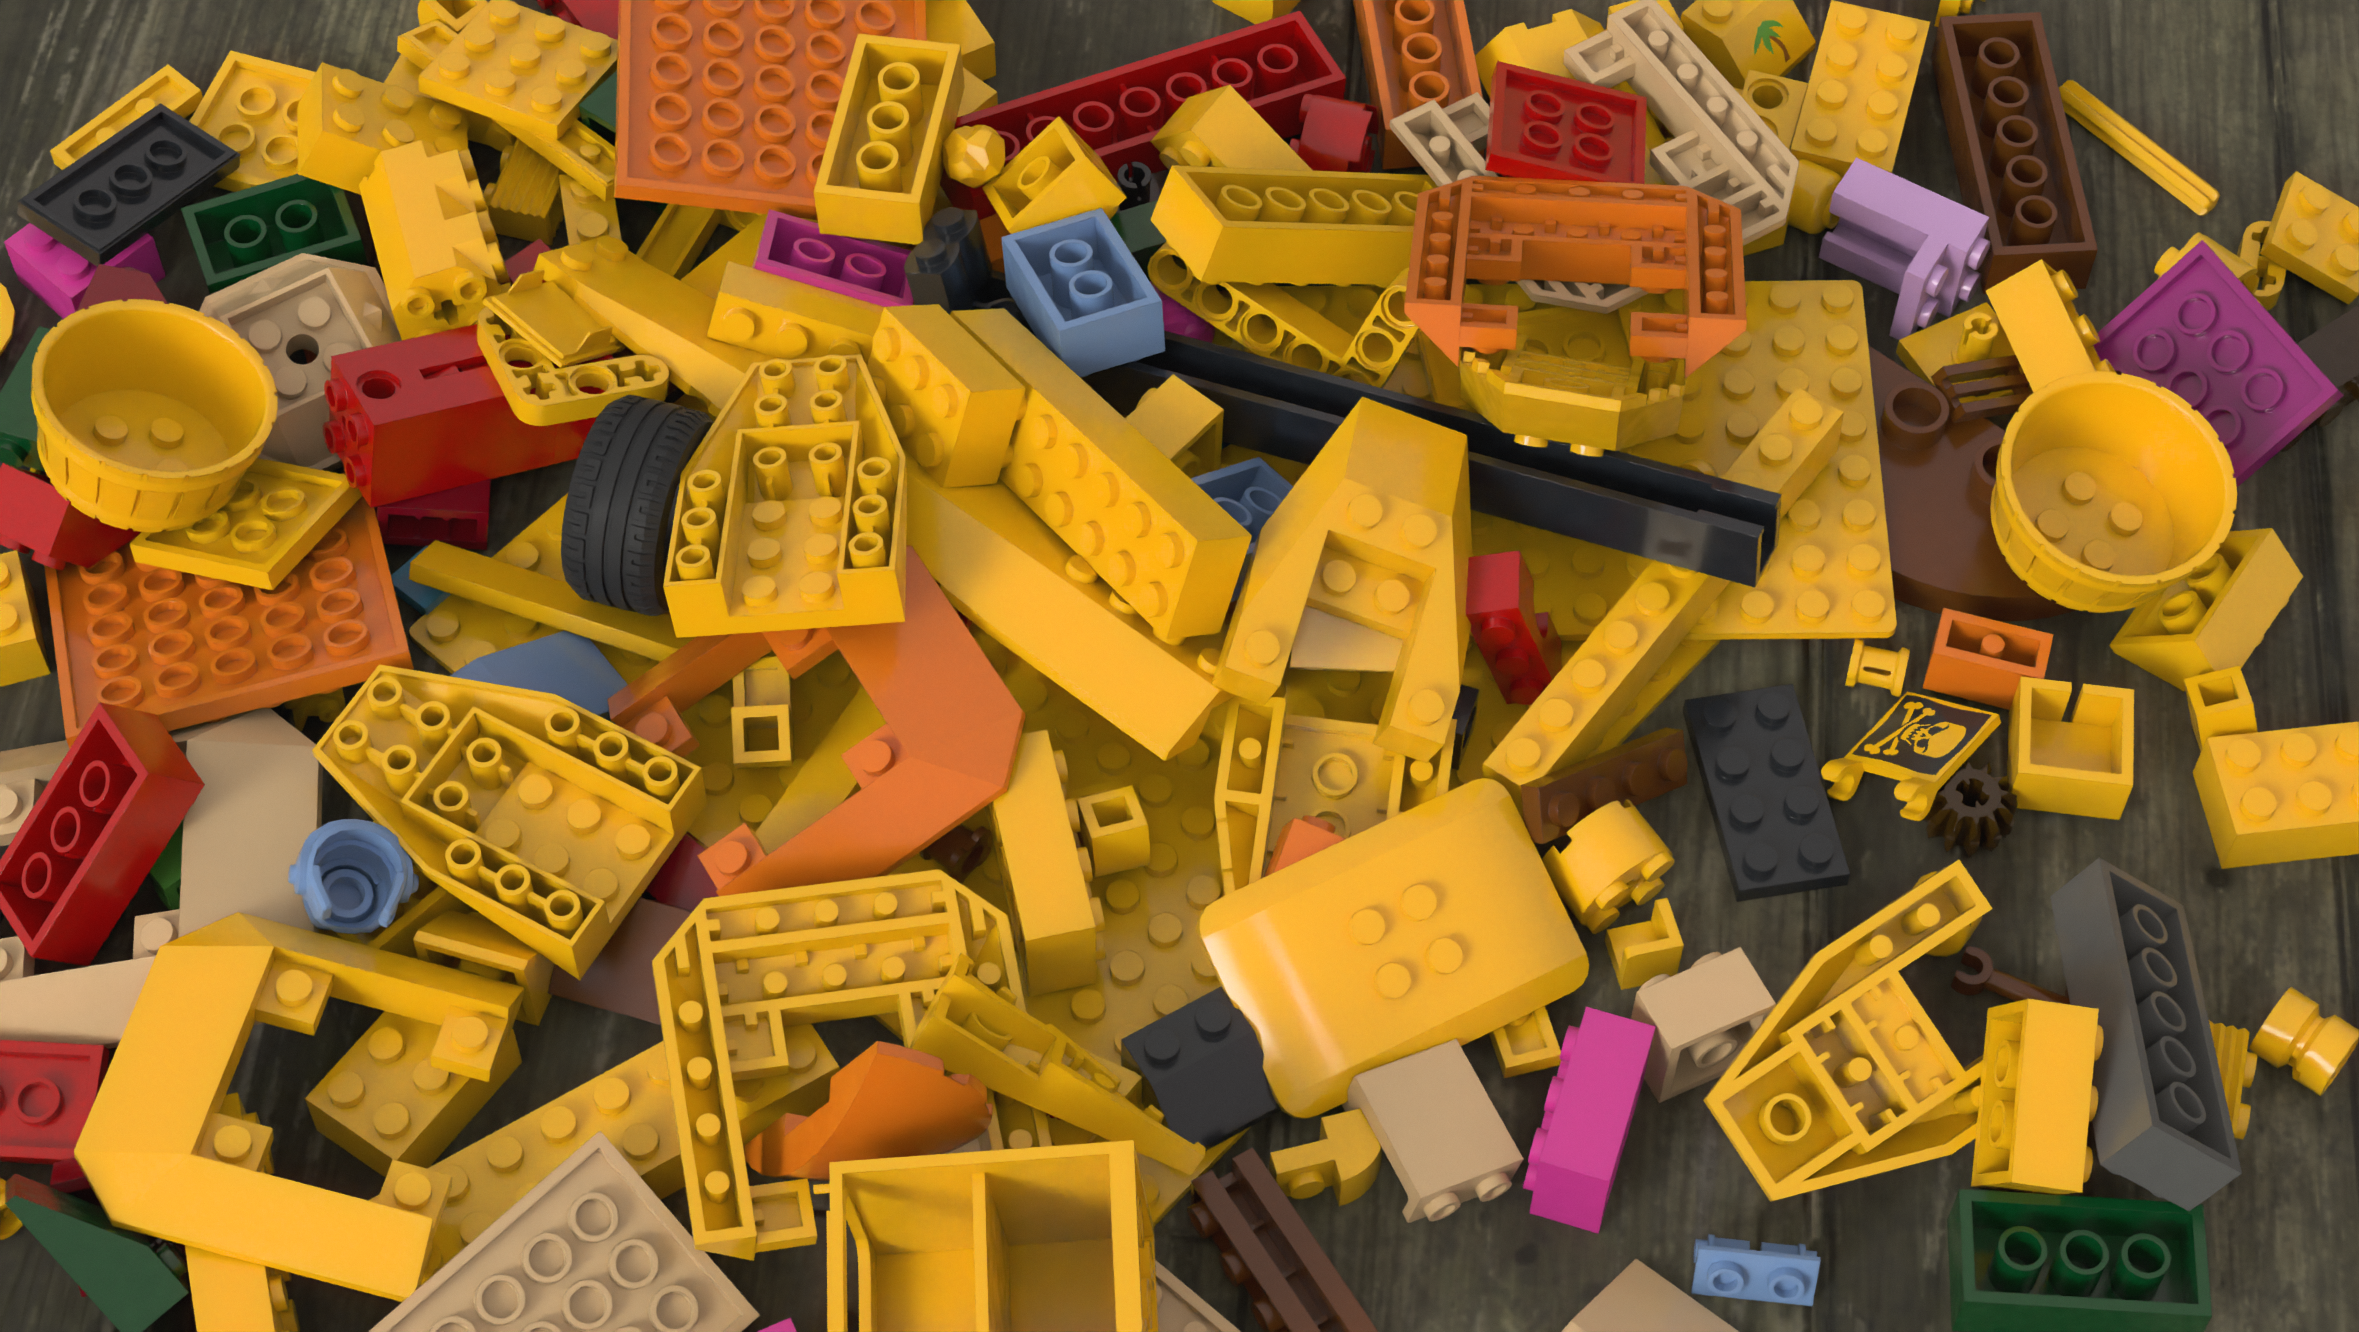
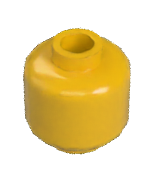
M1798 159L1799 167L1789 206L1790 216L1788 225L1810 234H1818L1826 227L1834 228L1839 222L1840 217L1830 213L1829 209L1833 192L1842 180L1841 175L1806 159Z

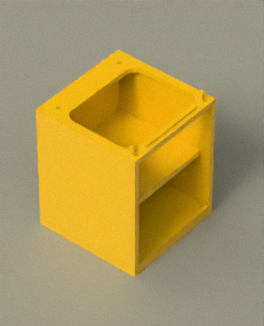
M1134 1140L829 1162L830 1184L813 1185L814 1194L830 1193V1211H826L828 1332H848L846 1220L855 1239L858 1255L859 1332H1159L1154 1225Z

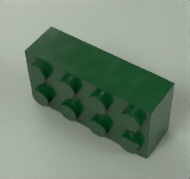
M1969 1189L1958 1190L1947 1219L1952 1331L2204 1332L2212 1317L2203 1204H2199L2191 1211H2187L2167 1201Z

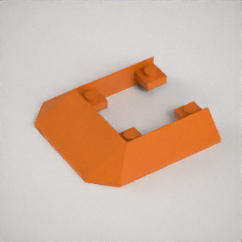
M1471 176L1418 193L1404 313L1457 367L1459 365L1460 347H1471L1474 351L1484 354H1495L1504 349L1516 350L1518 306L1464 303L1466 279H1477L1480 283L1493 286L1503 285L1509 281H1520V279L1630 285V287H1640L1643 291L1653 294H1664L1672 291V289L1683 290V314L1631 312L1629 356H1640L1642 359L1654 363H1664L1671 361L1673 358L1684 359V379L1746 331L1747 315L1741 209L1688 186Z
M906 545L905 622L697 636L607 699L610 719L616 725L683 758L698 748L700 744L681 713L773 650L785 670L795 680L839 649L887 722L841 755L862 788L853 796L770 854L766 852L755 832L746 823H743L697 855L718 890L715 892L718 896L887 876L1007 792L1026 714L912 546Z

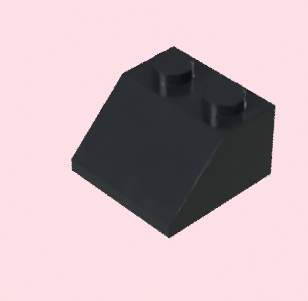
M1222 986L1121 1039V1066L1142 1077V1104L1144 1107L1147 1108L1152 1104L1164 1114L1161 1122L1163 1126L1192 1144L1199 1142L1206 1148L1205 1151L1281 1110L1273 1097L1263 1070L1264 1054L1256 1034L1242 1012L1233 1006Z

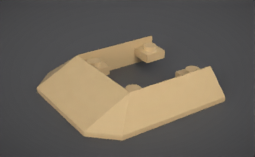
M1640 0L1609 15L1607 30L1564 50L1563 64L1578 81L1607 88L1626 81L1638 95L1647 97V106L1675 137L1650 151L1649 164L1667 185L1688 186L1741 209L1743 246L1785 225L1799 161L1656 0ZM1478 92L1443 109L1433 99L1390 120L1391 130L1438 187L1471 176L1498 177L1495 172L1485 170L1486 161L1478 153L1487 148L1490 106ZM1524 279L1516 281L1532 301L1608 314L1648 294V292L1643 291L1640 287H1630V285Z
M259 708L228 716L221 721L213 723L204 722L170 731L169 734L205 784L196 801L183 818L180 909L135 916L133 959L34 975L35 958L29 955L19 937L14 936L0 939V1040L104 1045L107 1049L118 1047L159 947L234 913L241 912L319 933V929L311 923L302 895L295 894L294 885L288 882L289 867L296 863L297 856L305 840L312 832L322 826L323 765L313 755L312 749L316 744L271 708ZM67 740L0 752V846L10 845L69 751ZM255 1021L254 1025L261 1024L262 1022Z

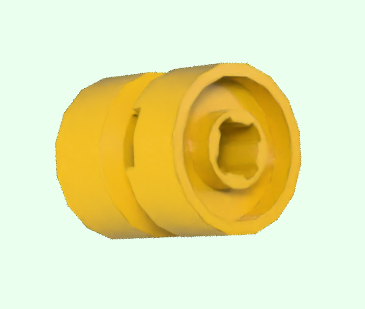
M2290 987L2266 1018L2253 1039L2249 1050L2276 1068L2289 1064L2292 1066V1078L2321 1096L2336 1078L2357 1046L2359 1030L2337 1015H2332L2325 1019L2322 1018L2318 1003Z

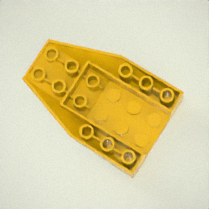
M861 354L845 356L826 355L819 358L792 360L772 359L766 362H753L681 472L663 584L676 638L905 622L907 461Z
M381 664L377 666L312 749L314 757L377 824L386 827L398 837L400 846L426 877L578 980H581L708 803L701 767L556 694Z

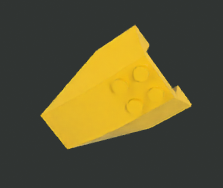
M1240 696L1228 700L1214 794L1224 895L1226 896L1264 878L1281 830L1293 818L1302 820L1304 815L1323 819L1336 827L1334 834L1347 839L1448 792L1457 719L1451 720L1444 746L1425 763L1374 745L1373 741L1378 727L1375 724L1287 714L1286 698L1271 697L1265 705Z

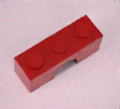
M1520 550L1469 557L1466 616L1471 624L1470 631L1506 704L1532 705L1561 670L1562 641L1549 613H1535L1534 580Z

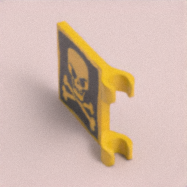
M1907 691L1844 758L1830 760L1821 769L1822 778L1834 782V785L1827 790V795L1842 801L1849 800L1855 794L1864 771L1901 781L1894 789L1895 798L1907 802L1906 806L1900 810L1901 817L1921 821L1929 813L1937 791L2001 724L2000 716L1996 713Z

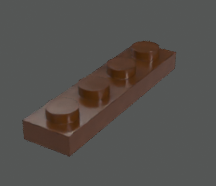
M1665 727L1521 785L1524 824L1532 841L1544 844L1567 834L1566 832L1586 816L1610 802L1618 800L1623 806L1627 799L1636 806L1688 784V762L1685 754L1684 731L1682 729Z

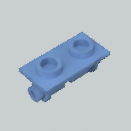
M1708 1234L1707 1240L1695 1239L1693 1254L1695 1270L1691 1294L1812 1306L1821 1259L1817 1257V1251L1806 1250L1805 1244L1799 1243L1798 1246L1761 1242L1760 1251L1750 1250V1241L1716 1238L1715 1235Z

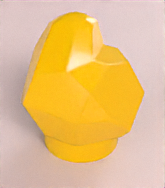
M986 125L963 126L954 129L943 143L942 162L948 177L969 187L978 188L1002 175L1005 163V140L993 128Z

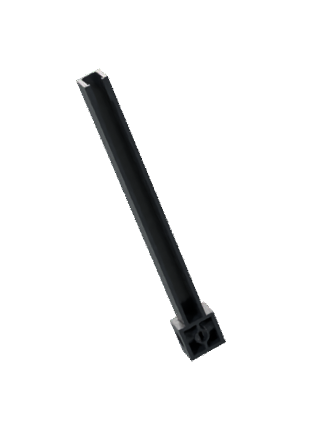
M992 270L987 282L974 293L975 301L972 310L1005 308L1036 337L1006 288L1005 273ZM1164 331V352L1080 377L1118 413L1128 416L1136 409L1139 400L1149 389L1154 387L1158 389L1174 374L1224 409L1222 442L1310 465L1361 397H1365L1467 435L1471 510L1751 587H1756L1778 546L1782 494L1617 450L1604 449L1603 456L1595 457L1571 452V443L1548 440L1547 447H1532L1514 442L1515 434L1502 432L1481 414Z

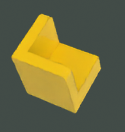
M1668 898L1655 900L1651 921L1607 929L1605 943L1621 990L1642 986L1651 978L1661 974H1668L1671 977L1678 973L1684 944Z

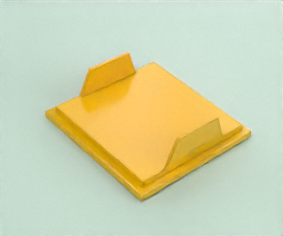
M544 269L520 274L508 292L486 297L482 301L485 306L559 368L620 352L626 347L611 335L612 326L601 327L583 308L552 281L542 283Z

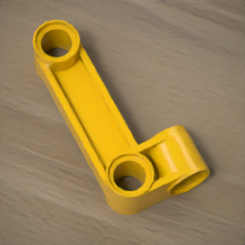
M668 203L636 256L659 270L681 280L692 268L718 224L740 232L761 214Z

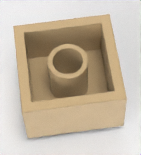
M1741 947L1722 955L1720 952L1709 953L1698 959L1690 969L1670 977L1668 974L1655 976L1645 982L1639 991L1636 992L1631 1019L1656 1026L1644 1079L1659 1103L1722 1076L1767 1015L1776 1006L1775 1001Z

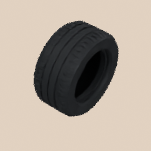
M627 395L609 403L598 415L585 439L573 472L562 525V569L566 582L580 598L648 616H659L669 612L663 584L681 472L714 423L705 412L660 400Z

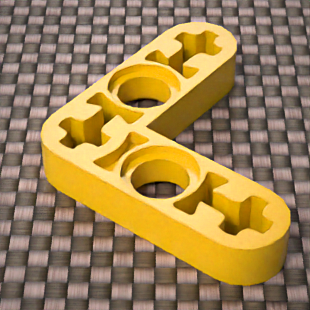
M487 306L478 315L477 343L512 411L519 420L526 424L548 426L598 417L609 403L627 395H636L664 401L666 398L669 370L667 365L656 357L634 355L555 369L549 358ZM505 335H511L510 339L505 340ZM522 360L530 362L533 366L518 368L509 365L508 362ZM593 386L601 388L605 392L601 394H588L580 391L579 388ZM536 388L535 394H530V390Z

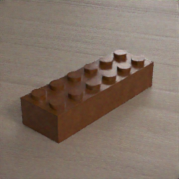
M2041 13L1940 17L1931 60L1964 206L1989 217L1984 239L1989 240L1991 243L1981 266L1978 268V273L1982 274L1980 282L1983 294H1987L1986 290L2041 259L2056 272L2063 269L2072 280L2076 289H2086L2098 249Z

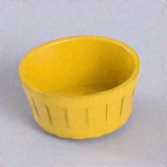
M128 299L127 301L115 300L89 306V309L86 310L83 308L58 322L57 327H53L44 336L37 348L38 353H35L32 363L31 400L37 418V448L40 461L48 478H50V482L66 501H71V505L93 519L98 518L102 523L128 530V528L138 532L181 530L193 526L195 522L200 523L215 514L232 498L248 467L261 454L277 415L278 397L275 396L277 390L268 366H264L265 361L256 349L244 338L241 339L239 334L226 324L211 316L206 317L202 312L173 303L164 304L163 301Z
M2106 371L2082 372L2081 375L2076 373L2056 379L2046 384L2044 389L2041 387L2031 394L2020 405L2018 412H2015L2007 426L1998 452L1996 481L1990 505L1991 523L1997 544L2013 572L2022 581L2025 580L2027 586L2050 601L2053 599L2056 601V604L2070 609L2087 610L2094 613L2123 611L2138 607L2153 600L2165 591L2167 587L2189 577L2210 559L2220 548L2219 545L2224 542L2231 529L2235 516L2233 511L2236 510L2237 504L2236 478H2233L2234 469L2223 442H2219V436L2210 423L2197 410L2194 411L2191 408L2192 405L2179 395L2163 386L2161 388L2156 386L2154 382L2124 373L2121 375H2116V372Z

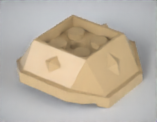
M301 253L206 296L199 312L204 313L206 317L211 316L237 332L241 339L244 338L252 345L265 361L264 366H268L277 390L275 396L278 397L277 415L268 440L257 458L329 472L343 467L344 464L338 454H331L323 436V424L329 421V406L325 397L324 384L326 380L331 379V356L402 341L392 314L386 287L376 268ZM300 349L310 350L317 355L313 362L304 365L294 363L289 359V356Z

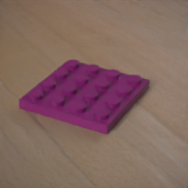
M2203 240L2097 333L2100 342L2093 345L2100 360L2107 359L2117 375L2124 373L2156 383V386L2160 388L2163 386L2179 395L2192 405L2191 408L2194 411L2197 410L2213 427L2219 436V442H2223L2234 469L2233 478H2236L2237 487L2344 396Z

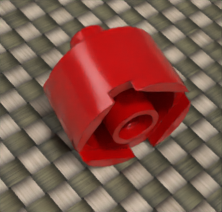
M1305 94L1299 112V124H1304L1301 139L1292 138L1289 146L1313 171L1371 173L1376 150H1371L1372 137L1368 136V133L1378 135L1380 122L1379 107L1320 94Z

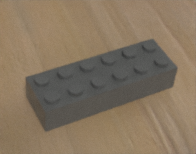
M2098 858L2050 896L2055 919L2054 928L2058 936L2063 962L2062 971L2066 979L2070 1005L2099 1009L2097 1025H2100L2103 1029V1048L2099 1059L2094 1061L2092 1085L2098 1091L2097 1111L2092 1120L2097 1145L2096 1154L2100 1165L2104 1166L2109 1172L2121 1175L2148 1189L2156 1197L2165 1198L2185 1210L2191 1211L2241 1175L2242 1170L2184 905L2105 860Z

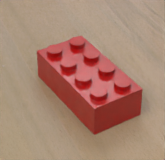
M99 702L0 859V909L32 958L89 966L203 789L204 782L156 714Z

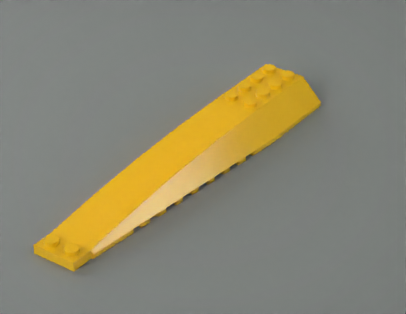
M601 236L538 255L533 271L544 269L543 280L546 282L552 281L601 327L612 326L611 335L635 354L649 355L662 360L671 373L669 381L687 395L703 400L708 405V412L716 418L753 362L782 359L707 338L716 299L646 263L629 251L628 246L623 241L615 237ZM901 445L907 461L906 545L914 548L933 578L941 584L940 588L952 606L988 635L1162 760L1166 761L1195 746L1211 709L1237 696L1223 691L1222 688L1211 685L1229 625L1223 622L1220 633L1165 639L1091 568L1081 555H1078L999 478L997 484L942 488ZM1282 678L1280 687L1272 697L1284 698L1287 692L1284 678Z

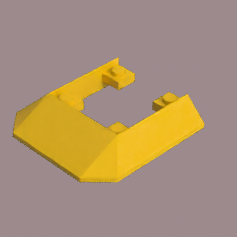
M940 869L704 898L652 960L695 1249L754 1261L755 1253L816 1244L817 1231L808 1178L749 1186L733 1081L788 1074L789 1060L783 1027L899 1012L904 1046L910 1048L919 1023L960 953H963L975 962L971 974L995 993L1004 986L1018 996L1014 1006L1026 1013L1007 914ZM987 1088L986 1104H993V1113L989 1127L978 1137L980 1151L1052 1146L1045 1112Z
M234 913L159 947L76 1144L74 1156L112 1226L403 1302L421 1286L433 1252V1238L452 1188V1175L392 1160L377 1203L269 1175L261 1171L274 1140L273 1128L218 1114L255 1021L314 1036L329 996L442 1026L431 1054V1067L490 1082L504 1042H508L525 994V987L245 913Z

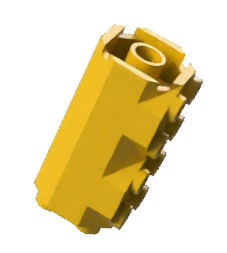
M419 140L381 151L374 161L375 170L369 179L365 175L359 184L392 314L402 340L475 325L478 322L480 311L486 307L482 303L483 299L506 293L511 288L510 282L502 284L510 281L501 251H499V242L469 149L458 151V149L447 150L448 152L440 153L436 151L434 144Z

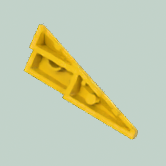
M963 953L959 954L919 1023L910 1046L911 1049L941 1058L944 1062L945 1070L955 1074H972L989 1089L1112 1142L1134 1140L1136 1152L1192 1175L1205 1157L1206 1148L1199 1142L1192 1144L1163 1126L1161 1122L1164 1114L1152 1104L1144 1111H1141L1117 1091L1122 1081L1054 1025L1051 1023L1045 1025L1014 1006L1018 996L1004 986L996 993L971 974L975 962Z

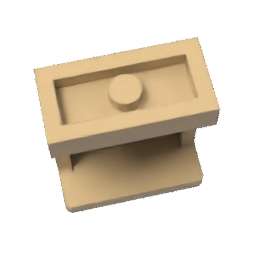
M1457 1039L1354 1076L1348 1088V1101L1342 1104L1345 1112L1361 1108L1408 1195V1202L1402 1211L1408 1223L1426 1216L1429 1221H1437L1455 1212L1461 1203L1479 1197L1480 1201L1485 1202L1502 1195L1512 1186L1511 1179L1523 1161L1520 1151Z

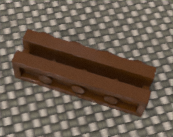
M1253 1147L1232 1158V1172L1218 1179L1214 1172L1210 1170L1191 1181V1206L1187 1207L1189 1219L1200 1237L1203 1239L1211 1237L1220 1250L1219 1262L1228 1280L1235 1287L1242 1284L1252 1298L1251 1310L1263 1332H1378Z

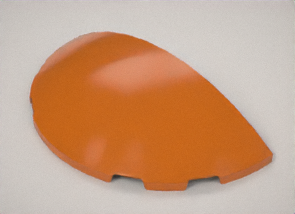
M877 1041L831 1077L829 1102L809 1117L791 1113L782 1115L744 1145L745 1161L752 1169L764 1176L791 1180L808 1178V1181H830L829 1162L936 1155L954 1151L977 1139L986 1131L991 1123L993 1104H986L987 1088L972 1074H952L946 1076L944 1075V1062L941 1058L900 1045Z

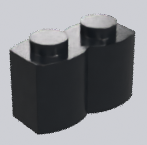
M957 207L944 208L935 213L926 224L923 231L924 241L911 251L906 259L904 270L915 305L939 304L950 315L951 311L972 310L975 301L974 293L989 279L992 272V263L977 211L961 210Z

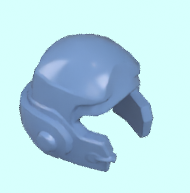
M341 819L328 822L312 832L305 840L297 856L296 863L290 865L288 871V882L294 885L295 894L302 895L303 904L311 923L318 929L324 931L332 930L338 933H371L380 926L387 928L395 918L398 904L408 902L411 893L417 892L419 877L413 873L412 860L400 846L398 837L382 825L359 819Z

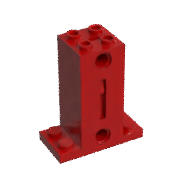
M477 324L331 356V379L326 380L324 384L325 397L329 406V421L323 424V436L326 446L331 454H338L344 464V471L349 485L353 489L358 488L370 508L577 459L597 417L548 426L529 425L519 420L512 411L477 343ZM505 335V340L510 339L511 335ZM609 354L606 356H602L571 366L610 360L614 358L611 354ZM522 360L508 362L509 365L518 368L533 366L530 362ZM552 362L555 369L559 368L556 364ZM593 386L579 388L580 391L588 394H601L605 392L601 388ZM536 388L531 389L530 394H535Z

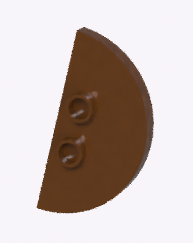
M1868 345L1894 598L1938 614H1942L1943 608L1996 621H2027L2050 618L2077 611L2056 604L2055 600L2051 599L2050 601L2027 586V582L2025 580L2022 581L2013 572L1997 544L1991 523L1990 505L1996 481L1998 452L2006 431L1986 418L1953 423L1949 415L1948 401L1940 390Z

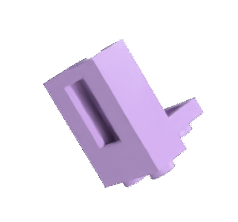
M1856 157L1833 192L1829 212L1839 216L1840 219L1832 233L1827 231L1823 237L1819 258L1899 294L1889 336L1900 340L1914 334L1919 326L1922 328L1929 327L1937 312L1950 317L1960 300L1970 301L1982 275L1975 270H1978L1991 243L1989 240L1984 239L1989 217Z

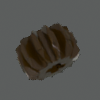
M1967 759L1937 791L1931 809L1923 819V821L1928 822L1926 828L1928 839L1945 838L1944 846L1946 853L1953 849L1955 845L1963 846L1969 858L1977 852L1978 846L1992 852L1998 846L2000 838H2006L2012 831L2015 823L2013 817L2018 805L2017 795L2008 792L2010 786L2008 776L1995 778L1990 776L1992 772L1990 762L1978 770L1973 769Z

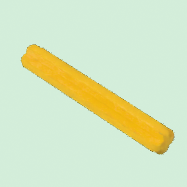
M2067 80L2059 87L2064 112L2197 215L2205 216L2214 209L2220 197L2219 192L2074 80Z

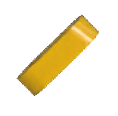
M2257 221L2246 228L2237 256L2258 270L2255 273L2256 276L2263 277L2262 290H2256L2254 296L2268 311L2278 301L2285 281L2286 268L2265 256L2259 255L2260 243H2264L2271 221Z

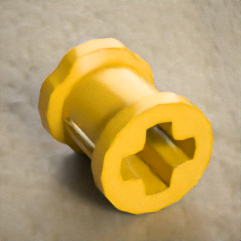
M1855 638L1845 686L1854 687L1856 683L1890 689L1891 695L1900 697L1910 649L1901 648L1898 652L1866 646L1863 639Z

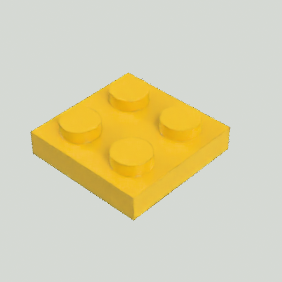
M2296 171L2284 184L2260 254L2349 305L2359 295V207Z

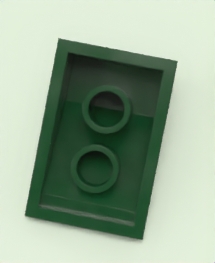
M14 1174L6 1181L5 1204L120 1332H143L189 1293L186 1279L188 1266L184 1261L186 1254L178 1243L112 1226L101 1206L18 1174Z

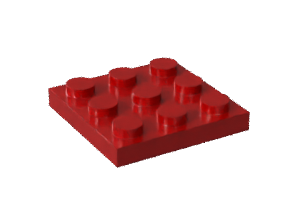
M1497 61L1491 82L1485 170L1499 173L1504 177L1645 184L1647 97Z

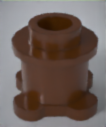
M961 823L919 852L920 857L924 860L934 859L951 872L950 877L962 884L967 876L988 857L991 847L988 846L991 831L984 826H980L975 831H972Z

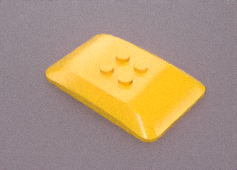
M1487 778L1472 780L1221 897L1205 907L1198 918L1197 932L1213 970L1231 1003L1242 1012L1259 1041L1264 1054L1263 1070L1276 1103L1283 1112L1299 1119L1318 1116L1347 1102L1348 1088L1354 1076L1457 1039L1460 1046H1463L1574 992L1583 985L1589 971L1587 953L1511 795L1502 784Z

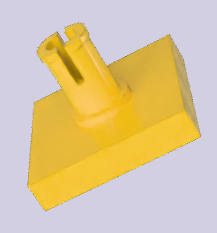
M1987 302L1900 339L1896 349V354L1909 371L1934 387L1936 386L1931 376L1943 366L2016 355L1997 314ZM2019 367L2020 372L2024 373L2022 367ZM2005 375L1994 376V377H1988V378H1982V379H1976V380H1970V381H1964V382H1958V383H1952V385H1954V384H1961V383H1967V382H1973V381H1979V380H1985V379H1991V378H1997V377H2003V376H2005ZM2029 385V386H2028L2029 391H2030V392H2033L2031 386ZM2010 389L1992 392L1984 396H1968L1958 399L1960 403L2014 395V393Z

